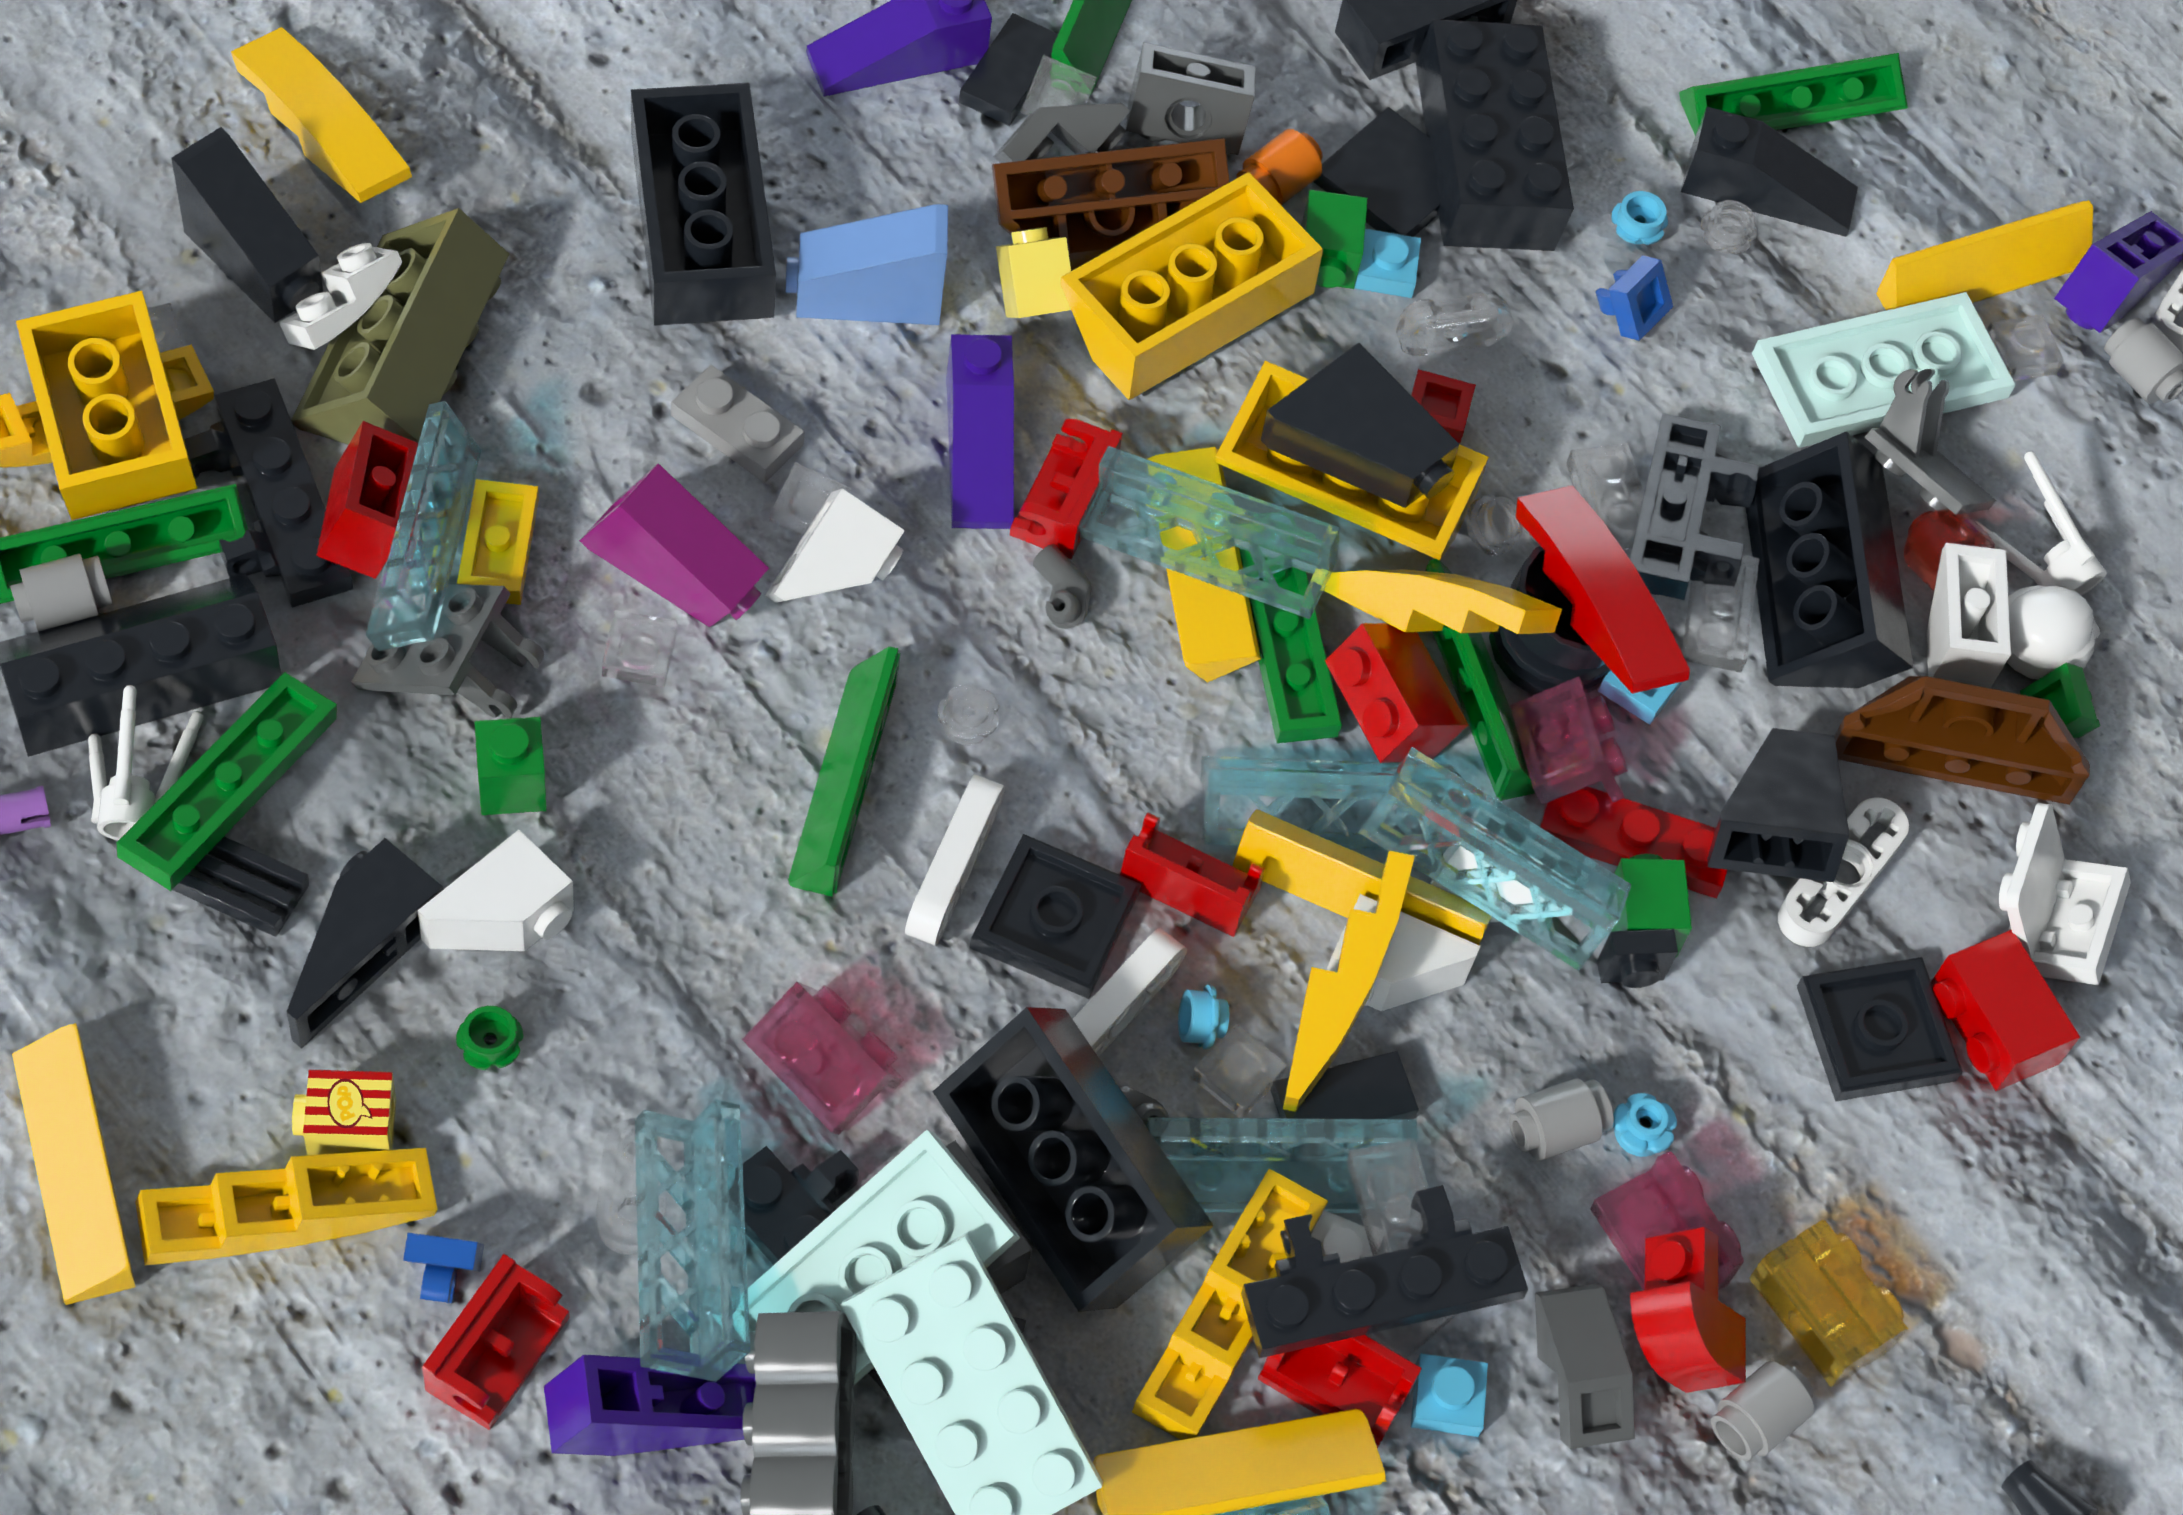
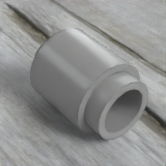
M2133 318L2117 329L2108 339L2104 346V351L2111 357L2109 364L2148 404L2157 402L2160 399L2164 403H2168L2183 392V353L2153 323L2145 324L2140 318Z
M76 554L20 569L23 582L10 585L21 623L34 620L38 632L98 616L97 609L113 605L98 555L82 559L81 554Z
M1578 1078L1518 1098L1515 1102V1113L1511 1114L1509 1118L1510 1131L1517 1147L1522 1152L1529 1151L1538 1161L1600 1140L1602 1132L1611 1130L1614 1123L1612 1106L1602 1085L1596 1080L1583 1082Z
M1768 1361L1750 1375L1745 1383L1737 1386L1719 1402V1412L1711 1418L1713 1431L1722 1445L1741 1460L1748 1461L1755 1455L1765 1456L1813 1415L1812 1386L1804 1374L1794 1366L1789 1364L1782 1366L1777 1362Z

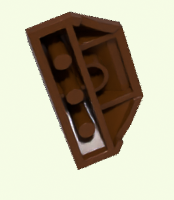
M1225 138L992 164L999 225L1010 235L1011 232L1047 227L1048 238L1066 237L1071 271L1230 183Z
M1909 676L1846 715L1834 735L1838 760L2067 805H2070L2090 775L2088 760L2050 700L1944 680L1937 677Z

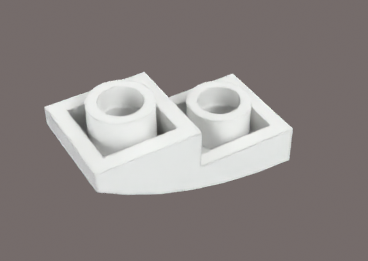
M362 243L341 252L337 256L339 263L320 273L328 292L317 293L303 299L295 306L297 313L279 322L288 343L315 350L350 327L381 296L395 276L402 263L398 251L372 247L371 243Z

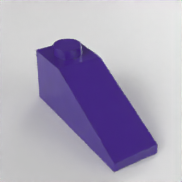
M891 0L807 45L806 54L823 97L976 65L989 48L992 16L985 0Z
M2152 211L2144 214L2093 243L2054 299L2066 307L2065 312L2074 323L2088 330L2095 329L2099 333L2119 322L2183 260V234Z
M951 334L946 373L951 527L1010 529L1014 521V373L1012 335Z
M582 1355L544 1385L551 1453L619 1456L745 1440L743 1435V1413L746 1404L753 1402L756 1388L755 1374H750L746 1364Z

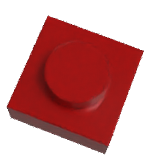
M1418 369L1411 396L1459 444L1461 443L1476 384Z

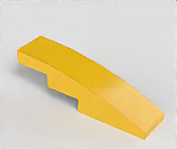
M283 27L231 51L237 71L264 93L270 113L298 136L304 156L357 201L362 203L412 178L410 167L376 123L324 65Z
M1406 569L1316 573L1312 583L1313 586L1403 632L1442 631L1445 625L1459 633L1498 632L1499 626L1516 634L1554 633L1562 611L1559 607L1512 588L1457 574Z
M1389 850L1383 870L1375 913L1350 908L1337 972L1311 967L1283 1105L1284 1110L1294 1112L1298 1110L1338 1055L1369 999L1394 936L1415 858L1414 855Z
M426 1148L291 1156L285 1169L216 1173L210 1185L140 1190L135 1201L145 1266L223 1258L296 1247L367 1233L432 1217L438 1210Z
M1270 1168L1268 1169L1211 1264L1202 1286L1172 1334L1167 1349L1137 1397L1132 1413L1180 1440L1198 1437L1253 1340L1241 1296L1243 1285L1277 1277L1275 1270L1276 1261L1287 1258L1280 1236V1231H1283L1285 1227L1284 1220L1311 1214L1312 1219L1309 1230L1312 1233L1327 1206L1328 1200Z

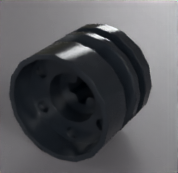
M1538 546L1523 563L1510 588L1561 608L1562 611L1555 632L1516 634L1499 626L1498 632L1489 633L1494 660L1510 681L1531 695L1553 701L1579 699L1596 690L1610 669L1570 625L1573 604L1543 572L1545 550Z

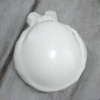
M2040 585L2021 588L2008 595L2011 656L2007 663L2015 671L2030 679L2038 680L2066 662L2083 669L2086 667L2093 655L2095 639L2099 637L2100 629L2094 620L2093 610L2085 598L2076 591L2064 587H2045Z

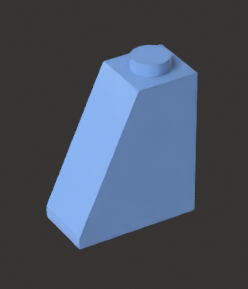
M934 204L800 233L799 257H787L785 293L797 294L796 318L939 325L947 261L948 205Z

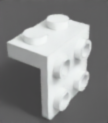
M2037 803L2031 821L2022 822L2019 828L2016 842L2018 861L2014 873L2007 872L2002 879L1999 893L2000 909L2007 911L2010 921L2009 930H2012V933L2017 935L2042 977L2099 985L2131 884L2128 868L2065 859L2052 804Z

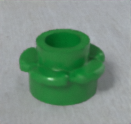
M482 1006L473 1010L459 1026L456 1033V1043L458 1048L464 1051L463 1058L470 1066L480 1070H488L494 1065L498 1068H504L513 1063L519 1056L520 1047L518 1044L523 1040L524 1034L519 1021L508 1011L498 1006ZM492 1035L497 1040L494 1044L488 1045L484 1042V1038Z

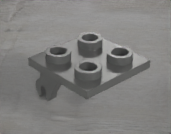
M1917 369L1903 371L1895 379L1893 386L1895 398L1880 427L1872 428L1864 437L1878 449L1874 454L1875 458L1892 473L1901 477L1907 473L1923 487L1919 492L1920 496L1931 507L1942 514L1948 515L1952 511L1957 515L1989 510L1997 500L1937 451L1945 398L1949 392V381L1941 380L1932 391V382L1929 380L1935 374V369H1924L1920 372ZM1910 383H1911L1912 393H1911L1910 390H1909V385H1910Z
M407 582L401 594L397 597L373 644L367 650L366 656L351 683L358 690L456 695L458 693L478 706L486 714L496 718L501 710L510 719L517 708L516 700L507 692L496 688L469 660L480 640L520 667H523L528 659L533 667L538 668L544 658V651L538 644L523 637L500 615L510 596V592L505 586Z

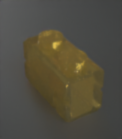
M1822 1219L1800 1233L1793 1240L1790 1239L1762 1258L1749 1279L1829 1386L1835 1387L1862 1367H1866L1890 1351L1908 1328L1903 1322L1904 1313L1894 1294L1885 1287L1880 1286L1877 1288L1862 1269L1861 1254L1855 1243L1844 1233L1838 1232L1835 1234L1826 1220Z

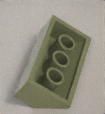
M460 208L382 235L377 247L398 251L402 263L389 285L373 305L350 327L330 340L291 419L292 424L296 428L348 445L362 421L417 443H422L431 433L434 427V419L432 417L442 396L452 387L456 380V366L465 348L478 334L479 324L477 322L487 301L495 295L500 287L501 278L499 275L509 256V253Z

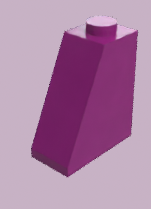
M659 463L622 494L579 540L588 550L708 627L717 623L727 614L735 620L739 619L762 594L754 585L769 569Z

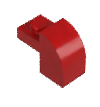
M1706 1227L1645 1238V1290L1630 1293L1634 1329L1647 1361L1661 1378L1685 1393L1746 1382V1318L1718 1300L1719 1236Z

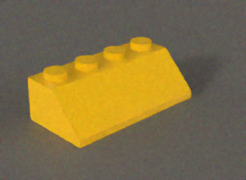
M1247 172L1061 277V287L1092 361L1128 400H1131L1314 294L1323 248L1253 175Z
M1265 360L1222 442L1214 462L1421 553L1441 560L1455 540L1478 493L1489 457L1459 444L1452 467L1454 476L1449 484L1432 498H1427L1423 494L1408 507H1401L1270 450L1261 441L1267 410L1309 380Z

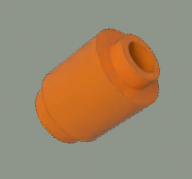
M1286 129L1243 162V169L1237 173L1236 179L1250 172L1282 206L1321 176L1322 151L1318 143L1309 134L1300 133L1294 129Z

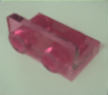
M1580 676L1510 705L1531 783L1542 805L1599 781H1602L1613 803L1625 798L1619 775L1628 772L1627 764L1615 737L1607 739L1606 733L1615 730L1612 716L1601 695L1591 699Z
M796 982L742 1040L831 1133L840 1135L885 1086L895 1090L904 1081V1078L891 1066L898 1057L876 1034L868 1031L862 1036L846 1020L853 1013L852 1009L828 986L823 985L817 991L812 987Z
M1671 1151L1658 1156L1652 1168L1646 1173L1596 1198L1590 1208L1643 1290H1645V1238L1700 1227H1706L1718 1235V1290L1730 1284L1744 1263L1740 1242L1735 1232L1726 1222L1719 1221L1704 1200L1703 1188L1696 1174L1689 1167L1681 1166Z

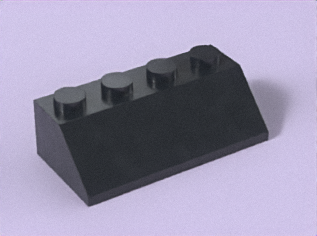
M1846 431L1760 467L1754 497L1750 507H1746L1768 681L1774 686L1861 688L1914 668L1883 465L1875 458L1871 451Z
M246 574L0 642V669L28 757L88 740L91 734L103 736L120 731L123 690L128 685L134 686L137 690L135 726L267 689L281 676L277 645L258 591Z

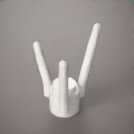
M2029 451L2024 455V459L2045 498L2044 506L2064 540L2044 556L2043 560L2048 565L2045 571L1980 522L1973 521L1969 528L1991 548L2006 550V559L2032 578L2037 585L2064 587L2074 590L2082 596L2100 583L2107 572L2082 539L2036 454Z
M132 685L126 686L123 690L116 775L110 778L108 786L101 737L98 734H91L88 738L94 798L91 822L97 824L99 833L114 840H119L178 781L204 720L201 712L196 711L192 713L155 796L150 791V782L147 779L131 775L137 690Z

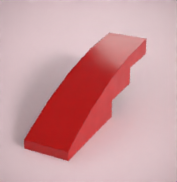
M1571 485L1518 497L1516 519L1545 550L1543 572L1573 604L1570 625L1627 689L1634 694L1689 680L1690 668L1664 615L1640 574L1604 521L1575 487Z

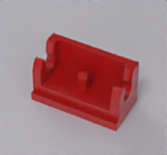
M1066 419L1061 427V431L1069 436L1078 437L1085 443L1079 442L1073 437L1056 434L1052 447L1017 517H1015L1011 525L1009 534L1012 537L1043 549L1048 545L1055 544L1071 560L1117 467L1123 433L1111 429L1109 432L1078 419Z
M1148 812L1144 818L1139 836L1133 835L1125 850L1120 875L1142 884L1141 893L1234 937L1261 888L1265 868L1252 863L1247 874L1158 831L1160 817Z
M503 1254L423 1364L422 1371L425 1391L488 1430H491L569 1320V1311L558 1303L563 1295L552 1285L519 1266L515 1260Z
M1361 1335L1268 1356L1258 1376V1380L1317 1415L1361 1409L1368 1420L1378 1449L1407 1399L1422 1368L1370 1337Z

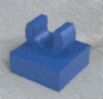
M1643 255L1628 270H1617L1613 274L1615 283L1608 290L1599 288L1595 291L1601 312L1606 315L1616 316L1620 335L1638 341L1674 307L1662 261Z
M407 1233L403 1261L426 1265L420 1299L453 1303L457 1282V1269L480 1272L484 1244L475 1241Z

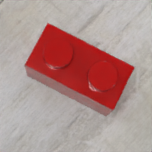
M362 421L334 468L316 556L374 579L377 578L406 531L422 444Z
M1362 623L1325 660L1380 763L1430 762L1469 725L1417 632H1403L1388 623Z
M2012 930L1948 955L1931 980L1933 992L1936 995L1942 1014L1953 1021L1966 1043L1971 1063L1979 1072L1986 1075L1995 1091L2059 1065L2080 1038L2075 1027L2017 935L2012 933Z

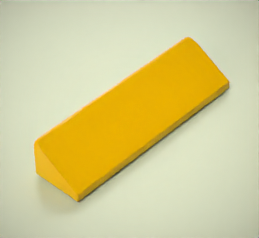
M2089 200L2077 202L1892 258L1876 295L1885 310L1967 292L1971 302L1974 303L2072 273L2092 245L2093 205Z
M1216 447L1158 454L1146 459L1185 666L1207 683L1261 660L1223 466L1214 462L1218 452Z
M1258 809L1254 811L1247 822L1232 865L1248 874L1251 864L1255 863L1265 868L1262 878L1263 882L1348 918L1350 908H1354L1360 894L1378 901L1385 864ZM1412 876L1409 877L1401 908L1403 913L1477 945H1480L1493 915L1491 910Z
M77 1023L63 1026L12 1053L65 1305L136 1287L84 1048Z
M1361 1409L1345 1410L1099 1454L1093 1460V1464L1103 1481L1102 1488L1096 1490L1097 1504L1103 1515H1214L1379 1485L1382 1482H1386L1385 1470L1368 1420Z

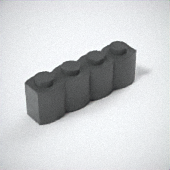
M841 1311L758 1313L755 1331H750L747 1335L745 1362L748 1372L755 1374L756 1388L753 1402L746 1404L743 1413L744 1439L748 1446H753L754 1453L751 1474H746L741 1484L740 1502L743 1515H852L853 1472L851 1460L855 1436L853 1386L856 1372L857 1341L852 1325L846 1314Z

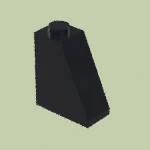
M222 127L171 158L184 233L274 323L293 311H297L295 306L303 299L323 292L318 253L230 135Z
M1357 343L1269 408L1266 412L1261 441L1270 450L1404 508L1408 507L1423 494L1427 498L1434 497L1449 484L1454 476L1452 467L1459 447V443L1360 343Z
M1772 728L1720 813L1707 857L1708 867L1826 882L1835 881L1850 834L1834 735Z

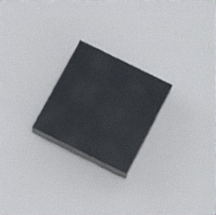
M1387 107L1323 162L1321 176L1313 181L1326 192L1368 198L1366 223L1377 231L1414 237L1438 216L1440 198L1430 137L1390 107Z
M1023 834L971 937L970 948L1089 999L1139 896L1142 884Z
M1922 957L1802 976L1797 984V989L1835 1102L1956 1082L1963 1071Z

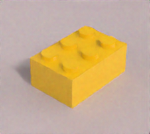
M142 290L16 321L59 489L71 520L197 489L153 324Z

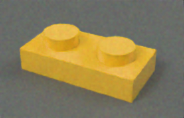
M475 480L457 584L505 586L510 592L506 604L521 605L539 502L538 486Z

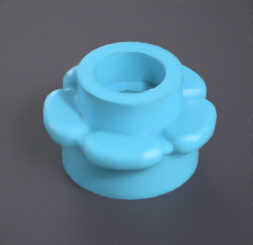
M1635 191L1628 194L1622 203H1618L1614 207L1611 214L1612 222L1617 225L1616 233L1623 240L1633 244L1651 245L1658 242L1664 235L1663 229L1668 225L1665 204L1658 196L1646 191Z
M1205 985L1203 991L1186 990L1182 995L1178 1012V1031L1181 1041L1198 1043L1199 1047H1202L1204 1050L1210 1049L1216 1038L1223 1039L1229 1026L1230 1013L1228 1002L1226 999L1216 998L1217 991L1213 985Z
M1637 1093L1629 1096L1626 1104L1621 1103L1616 1107L1613 1113L1615 1137L1619 1145L1626 1152L1639 1157H1647L1665 1151L1673 1143L1674 1134L1672 1131L1677 1126V1119L1674 1111L1668 1104L1656 1101L1655 1096L1651 1094ZM1640 1120H1649L1651 1127L1645 1128L1641 1126Z

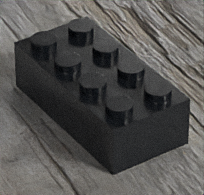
M1433 19L1417 58L1416 70L1426 135L1431 140L1440 198L1438 216L1443 246L1555 251L1574 210L1543 26Z
M750 83L631 89V138L654 326L774 318L776 270Z
M1026 1007L932 1091L1078 1312L1118 1308L1214 1226L1066 1009Z

